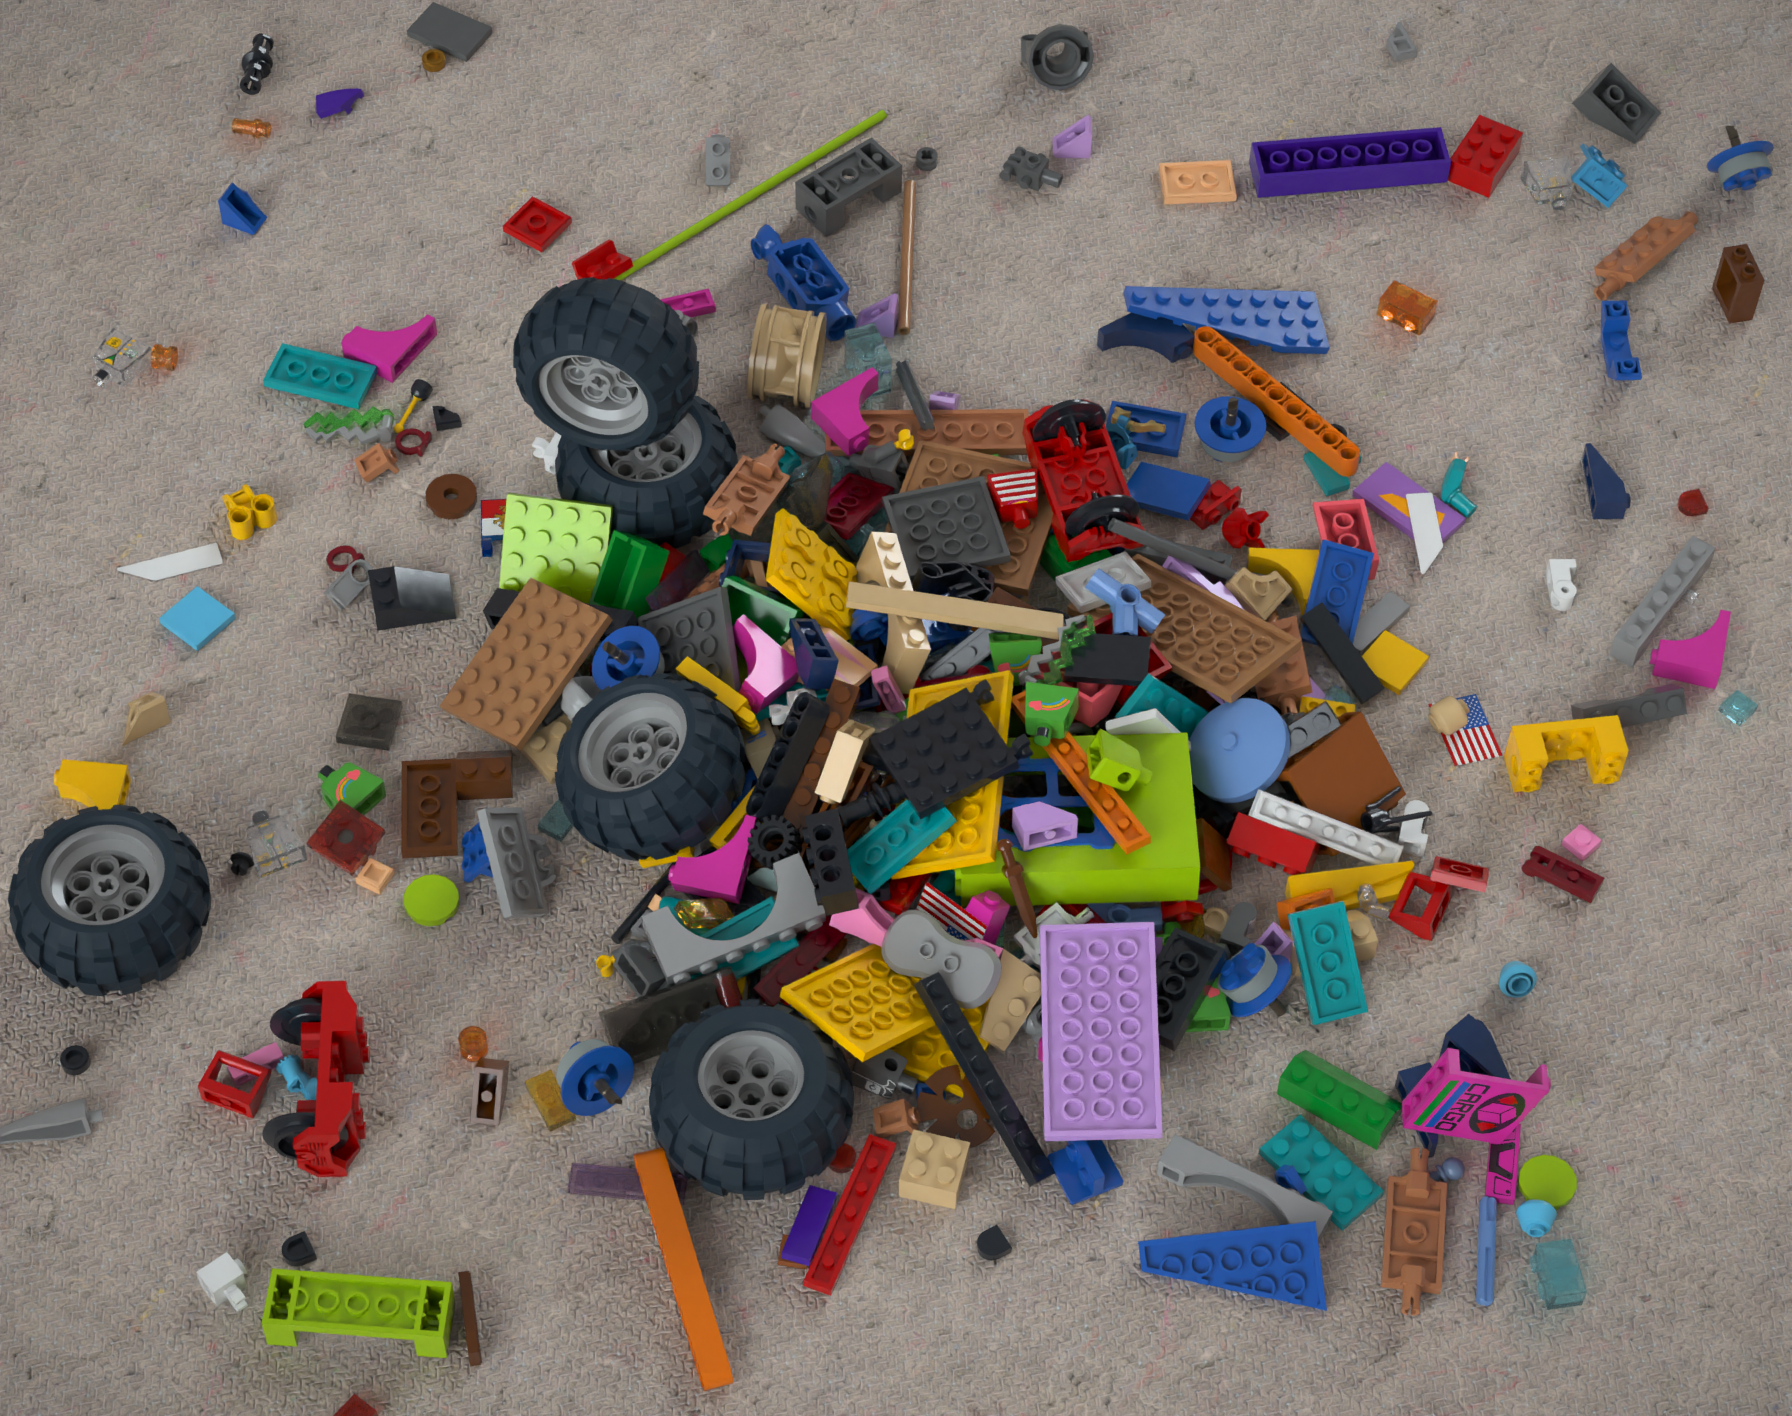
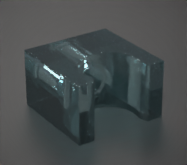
M875 323L845 330L844 364L847 370L855 368L856 375H859L873 367L879 373L878 390L868 398L891 392L892 359Z

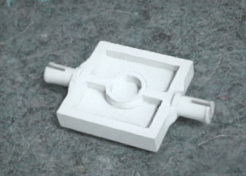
M1055 903L1036 918L1037 938L1031 936L1026 926L1014 935L1013 940L1025 954L1020 960L1028 966L1033 964L1041 970L1040 925L1085 924L1094 917L1092 911L1086 907L1076 917H1073L1066 913L1058 903Z

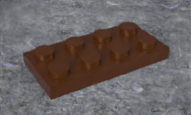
M456 758L402 761V859L458 856Z

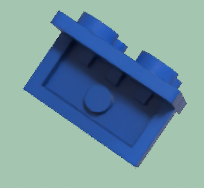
M479 822L467 831L462 838V870L464 881L468 883L479 874L493 878Z
M1102 1140L1068 1141L1066 1148L1047 1156L1055 1171V1176L1071 1205L1123 1185V1179Z

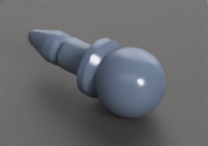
M1450 1157L1442 1163V1166L1435 1165L1436 1172L1433 1171L1429 1174L1433 1180L1437 1182L1441 1180L1447 1183L1448 1180L1455 1181L1460 1179L1464 1174L1465 1167L1460 1159Z

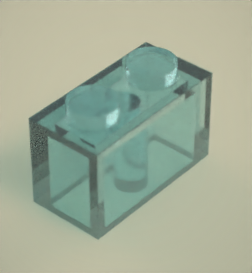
M1572 1239L1537 1243L1533 1255L1530 1256V1265L1532 1272L1538 1275V1294L1541 1300H1545L1547 1310L1582 1305L1587 1291Z

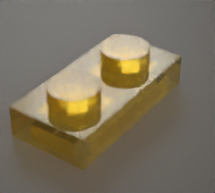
M722 898L678 901L674 908L688 929L717 927L735 917Z
M548 1070L525 1081V1086L549 1131H553L576 1120L575 1113L570 1112L562 1102L561 1087L558 1085L552 1070Z

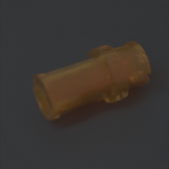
M239 118L233 119V133L252 135L253 138H260L261 136L269 138L272 128L270 122H262L261 119H254V121Z

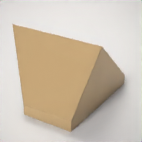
M151 691L127 703L129 713L122 746L171 723L163 695Z

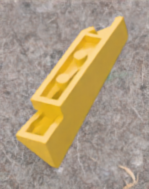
M1404 861L1291 875L1287 878L1285 896L1286 899L1332 888L1334 901H1344L1346 911L1394 901L1408 873L1413 872L1414 862Z

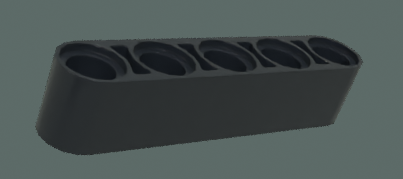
M808 692L800 693L794 700L747 802V814L756 817L762 823H764L763 818L766 816L771 820V815H777L779 818L783 815L830 712L829 705Z

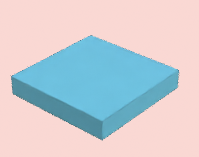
M198 586L159 618L161 625L196 651H199L236 619L234 612Z

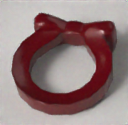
M413 428L405 429L396 436V448L405 455L418 454L419 457H423L425 449L432 441V434L429 431H426L424 434L422 431ZM407 435H416L421 439L422 443L419 446L409 448L404 447L401 444V440Z
M347 545L334 548L328 553L326 558L329 568L336 572H343L350 565H335L333 563V559L341 553L351 554L352 562L359 559L365 560L361 552L357 553L353 547ZM354 565L352 567V575L354 574V570L358 567L357 565Z

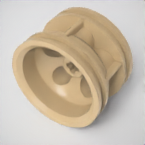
M761 304L750 352L747 378L748 399L754 400L756 395H758L761 401H766L767 397L776 398L779 395L794 397V406L799 407L800 403L803 402L806 408L811 409V402L815 400L822 366L826 336V313L820 312L818 316H814V311L790 309L780 307L779 305L769 309V304Z

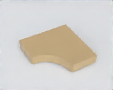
M1245 567L1239 569L1224 585L1247 612L1264 621L1293 590L1276 570L1268 575L1260 576L1251 573Z

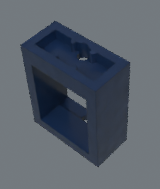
M734 540L731 549L726 554V567L724 572L720 574L719 586L722 587L726 577H740L745 560L768 562L771 543ZM772 585L771 587L759 586L788 600L787 597Z

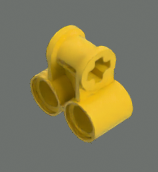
M244 484L242 489L230 495L225 494L222 496L223 502L229 511L228 520L231 534L236 539L245 540L250 538L254 533L255 525L260 528H269L277 521L273 498L267 494L255 496L247 484Z

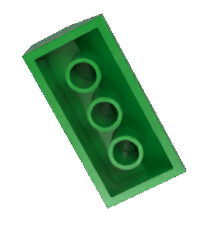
M1307 1050L1293 1057L1279 1079L1277 1089L1279 1096L1375 1150H1378L1402 1113L1401 1102Z

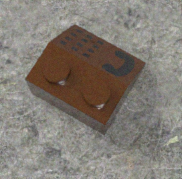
M513 751L458 752L456 757L458 800L513 798Z

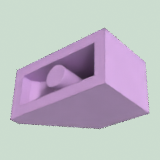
M1040 801L1013 808L1012 828L1023 851L1077 838L1078 818L1075 814Z

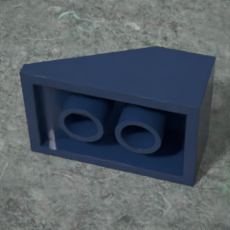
M1467 1014L1445 1034L1439 1058L1447 1048L1459 1050L1460 1071L1511 1079L1491 1032L1482 1021Z

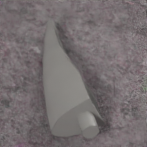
M766 404L761 407L760 413L766 416L759 430L762 434L812 458L841 467L849 466L850 461L843 456L826 457L825 443L808 429L796 415L779 404H776L773 409Z
M82 1098L35 1112L0 1127V1145L40 1140H67L92 1134L91 1123L104 1121L102 1109L89 1112L87 1100Z

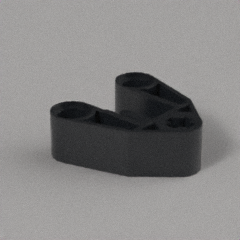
M959 561L923 562L920 564L911 584L913 591L935 595L948 592L950 594L949 597L987 602L993 594L995 578L988 569ZM946 623L951 629L959 632H964L971 627Z

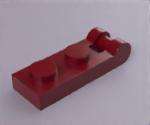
M1541 846L1533 848L1530 853V860H1526L1521 867L1527 876H1536L1589 903H1592L1605 879ZM1540 863H1546V864H1548V865H1547V867H1545V866L1541 865Z

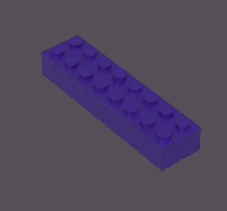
M1441 127L1252 142L1249 165L1257 198L1445 183L1448 181L1451 160Z

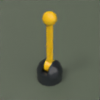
M421 379L414 381L411 387L413 400L400 422L394 425L396 433L404 430L403 425L418 401H425L431 395L433 388L428 382Z

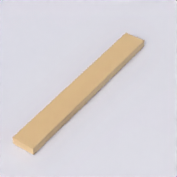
M850 581L848 584L847 608L1059 640L1057 628L1063 627V614Z

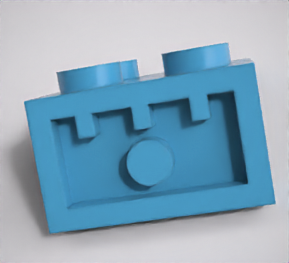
M1583 143L1580 148L1587 159L1571 176V179L1609 208L1628 186L1623 179L1625 175L1619 170L1620 166L1612 159L1606 161L1599 149L1593 145L1588 147Z

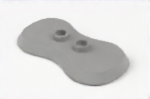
M909 910L900 914L889 926L882 942L881 952L883 959L894 972L923 979L939 972L960 1008L973 1009L984 1004L991 997L1000 980L1001 962L991 948L981 943L963 941L951 936L933 916L924 911Z

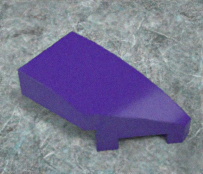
M354 88L340 89L316 95V113L321 119L343 110L350 114L353 110L351 108L352 104L356 99H362L364 92L362 89Z

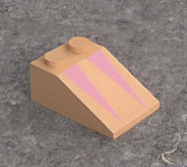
M820 626L839 660L835 679L858 687L872 675L871 670L877 669L878 665L833 630ZM791 637L781 647L795 658ZM799 676L797 682L804 684Z

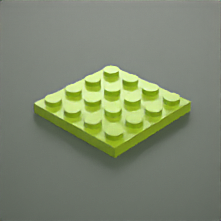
M509 492L506 499L499 588L520 592L531 577L570 597L589 604L610 543L613 505Z

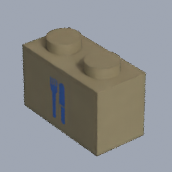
M768 717L758 722L761 730L757 735L751 734L744 728L741 729L746 755L757 778H759L780 733L777 725L772 727Z

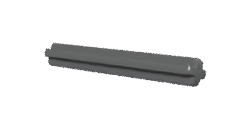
M898 361L896 363V372L922 430H933L935 420L908 361Z

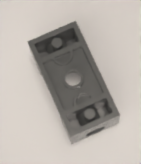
M871 137L796 181V210L827 237L845 226V206L872 190L874 196L882 203L901 193L902 164ZM844 176H854V178L846 179Z

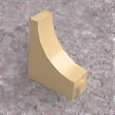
M850 719L837 730L815 790L816 794L821 795V800L830 804H836V802L841 803L845 799L869 743V738L875 733L876 729Z

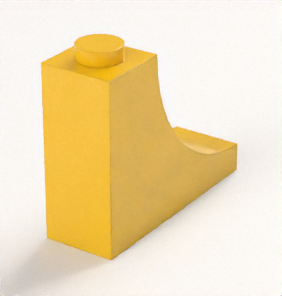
M1249 548L1247 570L1263 575H1268L1276 570L1293 589L1291 592L1299 604L1301 615H1304L1319 550Z
M62 759L60 770H56L54 774V785L58 786L61 797L76 800L87 807L97 806L99 810L111 809L113 805H125L131 784L128 766L123 764Z

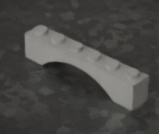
M1695 536L1691 537L1615 635L1610 656L1633 668L1646 651L1652 638L1674 605L1689 588L1699 582L1709 569L1716 549L1714 546Z
M1174 1134L1158 1162V1176L1182 1188L1190 1186H1216L1246 1195L1264 1207L1279 1225L1316 1221L1318 1244L1330 1225L1333 1211L1329 1210L1324 1204L1304 1198L1296 1190L1286 1189L1276 1184L1267 1176H1259L1249 1171L1243 1164L1233 1163L1223 1158L1214 1150H1206L1196 1145L1193 1140L1187 1137H1180Z

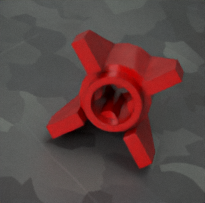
M1236 508L1226 517L1222 524L1223 537L1232 548L1240 549L1243 545L1249 548H1265L1261 538H1258L1261 532L1259 523L1262 524L1269 516L1268 512L1257 511L1247 515L1244 508Z

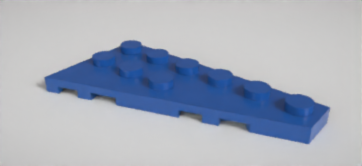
M1316 1221L1138 1241L1141 1270L1143 1272L1327 1311Z

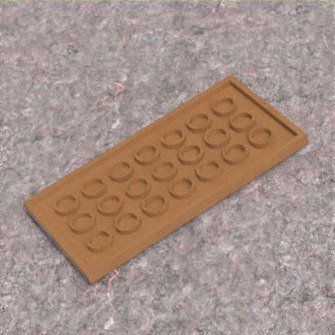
M1139 554L1132 557L1151 580V588L1140 591L1141 598L1166 614L1152 634L1145 629L1143 631L1148 637H1151V641L1172 666V672L1230 704L1301 649V640ZM1072 603L1067 606L1068 615L1072 617L1084 615L1086 620L1082 622L1085 624H1090L1112 613L1109 604L1084 613H1080Z

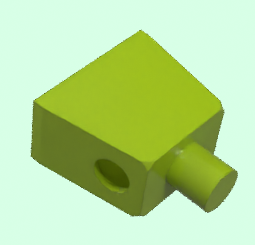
M1102 729L1098 731L1086 749L1089 776L1095 781L1123 791H1129L1135 782L1146 786L1152 777V771L1141 765L1140 753L1136 748Z

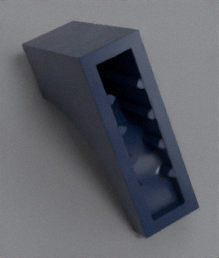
M1129 313L1098 329L1097 346L1102 352L1120 346H1138L1158 352L1171 363L1185 359L1193 353L1194 336L1184 325H1175L1173 320L1157 317V319Z

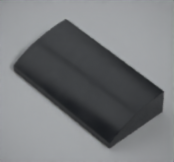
M1174 928L1156 959L1159 1044L1173 1051L1179 1045L1227 960L1226 949L1178 928Z

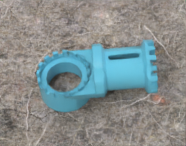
M292 1054V1056L288 1055V1058L285 1056V1060L281 1059L276 1065V1070L279 1074H283L286 1079L289 1092L296 1093L301 1091L306 1100H316L317 1079L315 1077L311 1078L309 1073L304 1072L300 1065L301 1059L299 1056Z

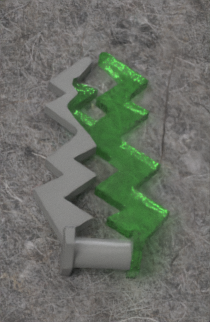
M374 406L363 416L353 409L343 419H338L332 412L325 418L316 412L303 425L306 433L316 442L323 438L328 443L337 434H341L349 442L357 437L361 445L378 438L383 442H390L391 428L395 415L390 409L380 411ZM371 420L374 425L382 420V426L379 427L378 431L374 426L366 434L358 426L354 427L350 432L347 429L354 421L363 429ZM317 421L323 426H320L317 432L308 428ZM332 425L333 427L327 432L325 429Z
M1084 615L1066 619L1067 626L1057 628L1059 641L1043 646V654L1031 655L1028 670H1023L1018 675L1020 685L1026 687V682L1047 685L1062 682L1060 669L1074 664L1070 652L1071 649L1087 645L1084 637L1096 633L1091 615L1087 616V628L1080 630L1075 625L1086 620ZM1074 633V638L1068 639L1067 634ZM1060 651L1062 658L1053 660L1052 652ZM1048 662L1050 672L1043 673L1045 680L1033 678V675L1041 674L1039 664Z

